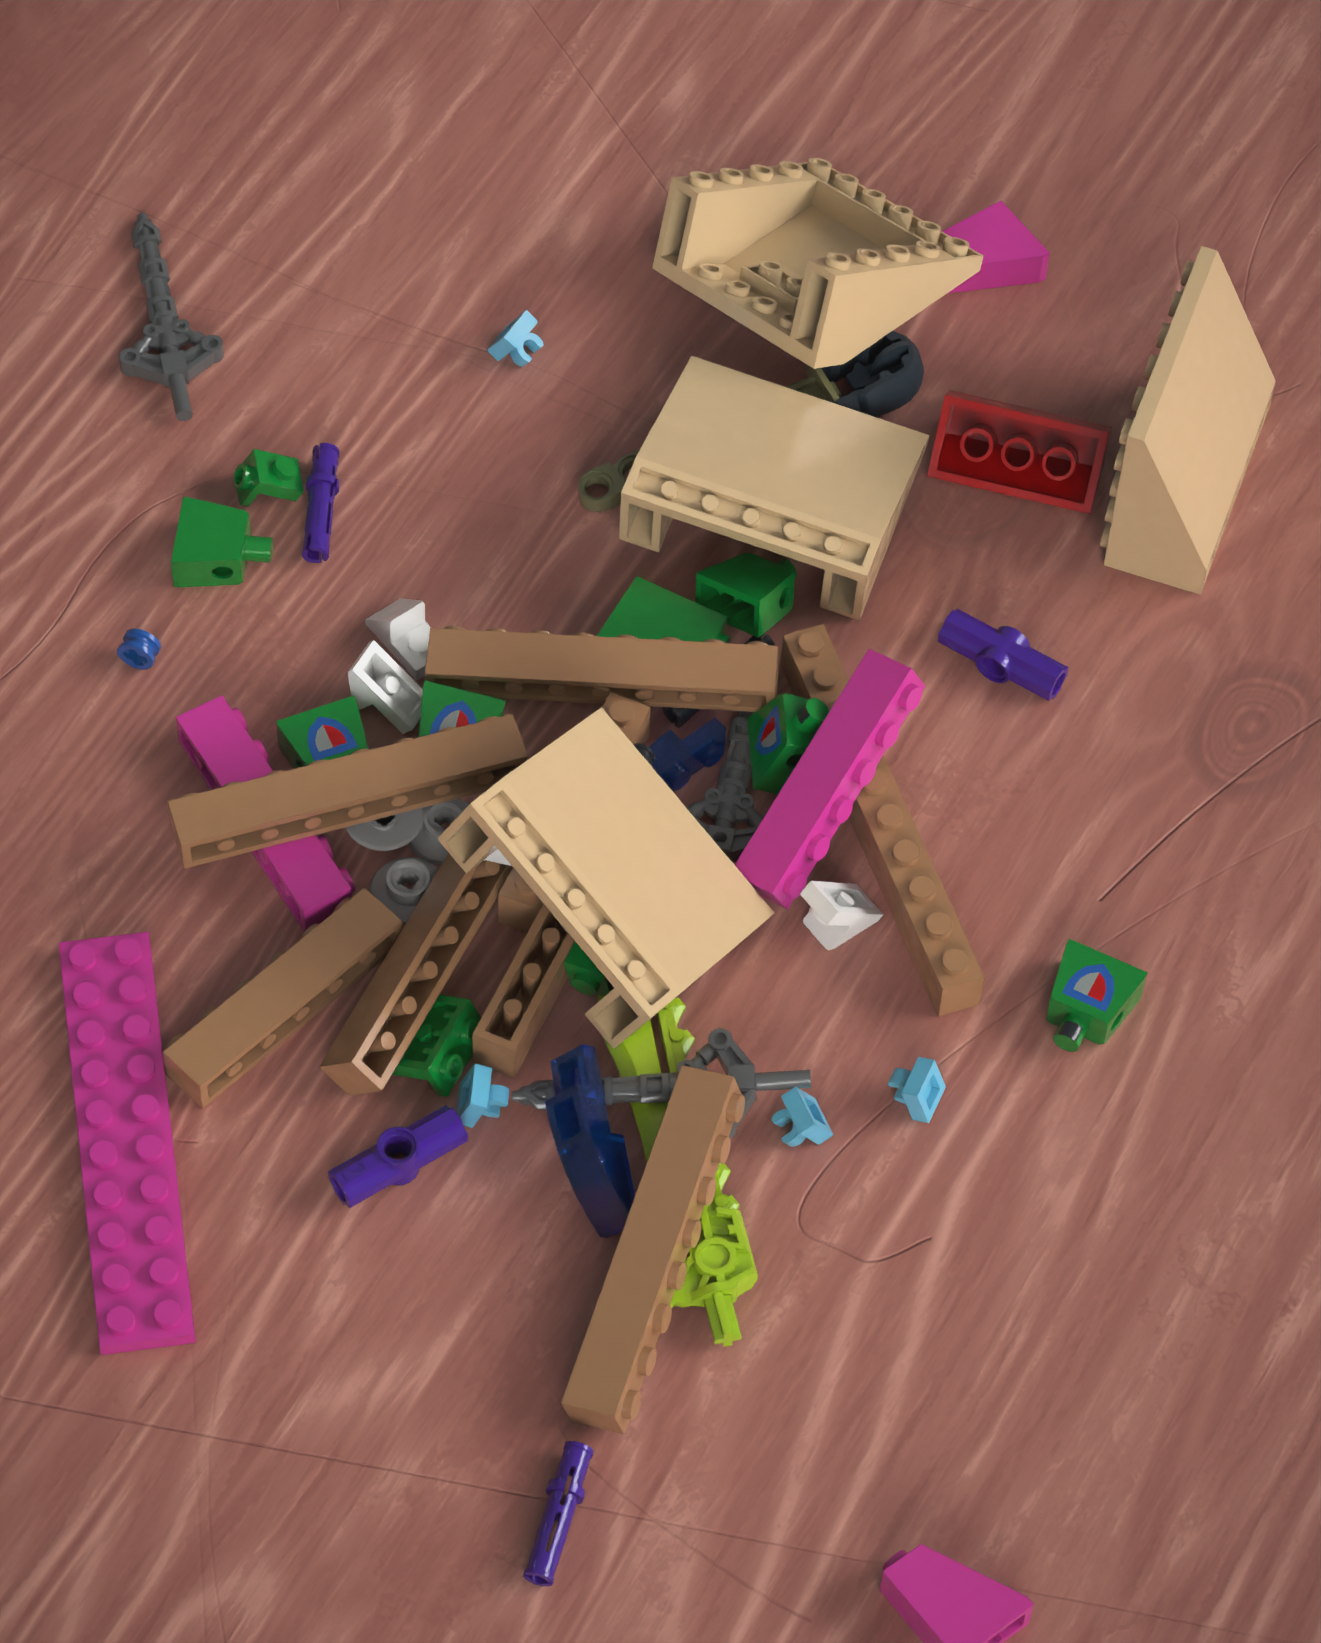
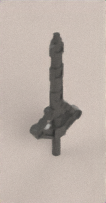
M139 213L131 236L134 247L140 250L141 262L138 263L141 283L146 287L148 299L146 307L151 324L144 326L143 337L140 341H136L132 348H126L120 352V370L126 376H137L163 384L165 388L170 387L176 418L179 421H187L192 418L193 413L186 384H189L191 379L213 363L220 362L223 359V341L216 335L206 336L199 331L195 332L190 329L187 320L178 319L175 300L171 296L168 286L170 277L165 259L161 258L158 245L162 243L160 230L148 219L147 214ZM189 342L194 346L186 351L180 350L181 346ZM149 349L161 351L160 355L148 354L147 352Z
M738 711L737 717L731 721L727 739L730 745L725 762L721 765L717 783L718 789H708L705 792L704 799L698 803L693 802L686 807L731 861L738 860L764 818L762 814L757 813L755 810L753 797L745 794L748 790L752 772L750 767L751 758L747 719L755 713L749 711ZM705 813L707 816L715 819L714 825L709 826L698 819ZM745 821L750 826L748 829L737 831L733 829L735 823Z
M718 1028L711 1031L708 1043L696 1052L694 1058L679 1062L677 1072L640 1074V1076L612 1078L611 1076L583 1078L582 1081L554 1083V1080H537L528 1086L521 1087L519 1090L512 1091V1102H519L524 1106L529 1105L537 1110L555 1109V1105L583 1104L584 1107L608 1106L613 1105V1103L641 1102L642 1104L669 1102L682 1065L707 1070L706 1066L717 1058L726 1075L735 1077L741 1094L745 1097L744 1112L741 1120L738 1123H733L729 1135L731 1139L735 1136L737 1127L754 1101L757 1100L756 1091L792 1089L795 1086L799 1089L811 1088L810 1070L755 1073L754 1064L732 1039L731 1033L726 1029Z

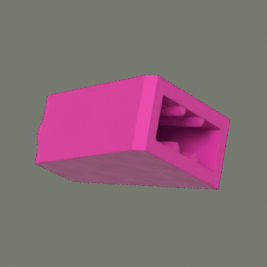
M1002 201L942 231L951 237L966 240L971 249L984 255L980 271L948 293L1038 283L1046 279L1050 252Z
M922 1544L909 1553L905 1550L897 1552L883 1566L884 1571L879 1591L923 1643H1003L1030 1622L1034 1604L1027 1596Z

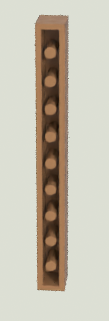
M824 624L783 635L780 665L793 694L807 699H820L826 704L830 712L849 679ZM883 755L876 766L873 779L862 788L854 801L849 819L937 1016L940 1017L980 1005L985 976Z

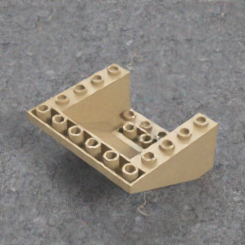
M810 158L808 162L804 163L781 161L777 166L767 167L754 164L749 169L721 168L720 172L715 173L692 171L689 176L672 177L652 269L808 366L816 369L845 364L978 273L981 269L984 255L971 249L966 240L951 237L942 232L938 224L923 221L914 216L912 209L902 205H895L885 199L886 195L884 193L868 189L859 184V179L855 176L840 173L831 168L832 164L829 161L820 158Z
M1204 246L1200 247L1195 262L1188 260L1185 265L1180 283L1185 288L1182 287L1181 292L1175 291L1168 316L1173 317L1171 324L1165 322L1162 324L1156 347L1161 348L1159 356L1150 355L1144 374V379L1149 380L1147 387L1139 386L1133 400L1131 411L1136 412L1134 420L1126 418L1119 438V443L1123 445L1119 449L1114 465V470L1117 471L1110 488L1109 496H1112L1105 515V522L1107 524L1100 542V547L1107 548L1104 566L1200 595L1270 408L1276 382L1218 250Z
M691 356L640 448L622 489L619 539L659 552L671 521L674 518L825 570L820 608L860 621L927 447L929 435Z
M602 707L476 798L437 838L466 874L498 849L607 978L614 989L588 1010L585 1016L613 1049L775 914Z

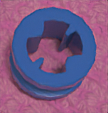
M133 628L127 630L123 637L124 642L117 649L118 656L123 662L133 668L150 669L155 662V656L160 652L161 643L147 631Z

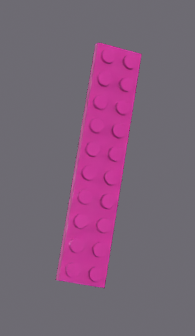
M149 932L59 942L101 1355L196 1343Z

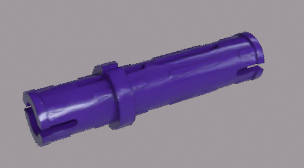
M320 443V447L318 445L313 447L311 475L306 479V491L309 492L302 557L312 563H321L322 559L327 561L329 558L333 503L340 486L336 475L340 450L335 445L329 443Z
M576 1441L565 1442L555 1478L548 1481L546 1493L549 1497L537 1530L527 1568L523 1574L527 1581L535 1585L552 1586L576 1505L583 1502L585 1490L582 1486L590 1459L594 1453V1450L586 1444ZM571 1476L572 1480L564 1505H561L560 1500L567 1478ZM557 1522L558 1525L550 1550L546 1551L545 1548L553 1523Z

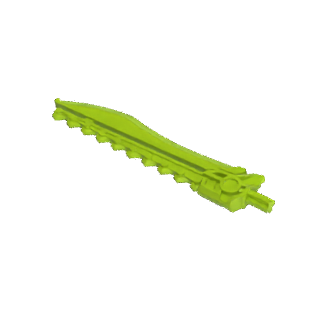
M598 995V1002H599L604 996ZM679 997L674 998L656 1014L668 1073L677 1072V1065L679 1062L686 1060V1056L695 1041V1038L687 1029L677 1028V1024L686 1009L685 1004ZM650 1019L615 1049L603 1037L620 1077L661 1073ZM630 1102L642 1140L646 1164L668 1102L642 1104L641 1102ZM719 1163L715 1175L716 1190L713 1201L709 1206H704L700 1218L701 1234L696 1247H690L688 1258L685 1260L687 1267L685 1281L680 1290H675L670 1306L671 1308L674 1306L682 1308L689 1306L705 1307L715 1345L722 1343L723 1347L733 1345V1341L742 1338L733 1303L736 1302L737 1297L753 1288L758 1280V1274L741 1211L738 1210L740 1204L732 1195L722 1194V1189L731 1170L725 1163Z

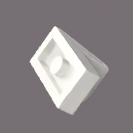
M400 598L365 619L369 629L416 681L425 676L431 627L425 621V603L422 600Z
M374 640L370 641L348 671L351 696H355L359 710L373 704L404 734L411 731L420 719L423 689Z
M810 881L800 893L810 905L809 912L804 917L803 923L827 950L835 949L878 922L884 915L857 884Z

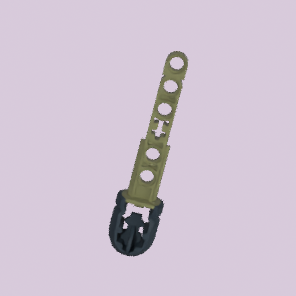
M892 331L845 364L816 369L805 364L807 378L786 387L874 417H880L899 409L913 399L922 384L924 366L916 345L907 336ZM846 377V381L853 392L841 397L835 382ZM639 450L620 457L613 466L608 462L584 473L578 482L580 504L592 512H602L620 505L621 492L627 480L623 475L632 468ZM592 484H603L609 489L606 495L599 498L591 497L585 492Z

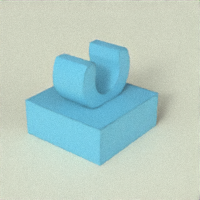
M527 310L508 323L488 347L487 351L497 361H500L510 353L514 363L523 367L532 359L524 351L523 345L527 346L533 353L544 345L539 336L529 333L538 320Z
M922 1057L917 1058L912 1071L895 1068L888 1082L890 1087L898 1088L894 1099L906 1104L912 1120L925 1123L930 1122L946 1088L935 1060Z
M474 1064L459 1084L456 1113L461 1118L463 1126L473 1128L482 1115L498 1118L500 1116V1108L508 1106L510 1089L502 1085H490L491 1067Z
M796 1086L781 1096L787 1109L776 1112L772 1117V1121L781 1128L789 1122H793V1128L790 1133L781 1138L783 1143L790 1147H796L805 1138H808L820 1145L834 1135L813 1096Z

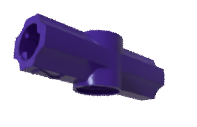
M959 609L950 612L938 634L939 643L973 660L978 670L989 680L996 683H1005L1010 680L1048 701L1054 699L1059 693L1068 674L1069 667L1031 648L1027 638L1017 629L1010 626H1001L997 630Z
M445 1105L406 1128L393 1127L387 1129L380 1135L376 1145L329 1170L328 1179L342 1204L351 1208L390 1185L410 1183L416 1178L420 1168L468 1141V1134L455 1110ZM395 1153L407 1155V1157L400 1160L392 1159L389 1156Z

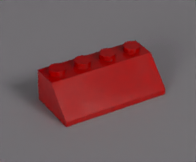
M949 390L944 397L927 476L1090 514L1102 474L1112 427Z

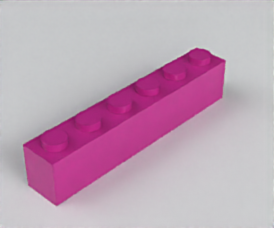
M872 649L867 650L735 863L737 869L761 897L788 910L793 900L800 896V893L806 886L807 877L815 864L826 855L830 846V840L841 823H844L849 818L853 809V803L860 791L871 782L881 757L886 749L895 743L902 723L909 712L913 711L921 700L925 685L912 668Z
M223 695L176 717L178 742L210 790L221 788L230 782H245L257 779L273 772L268 764L269 758L263 744L259 739H251L247 733L248 726L243 714L237 707L231 709ZM314 835L251 851L304 932L311 925L320 924L333 914L336 906L346 897H352L351 893L355 891L354 882L348 871L344 867L338 869L332 860V849L323 835Z

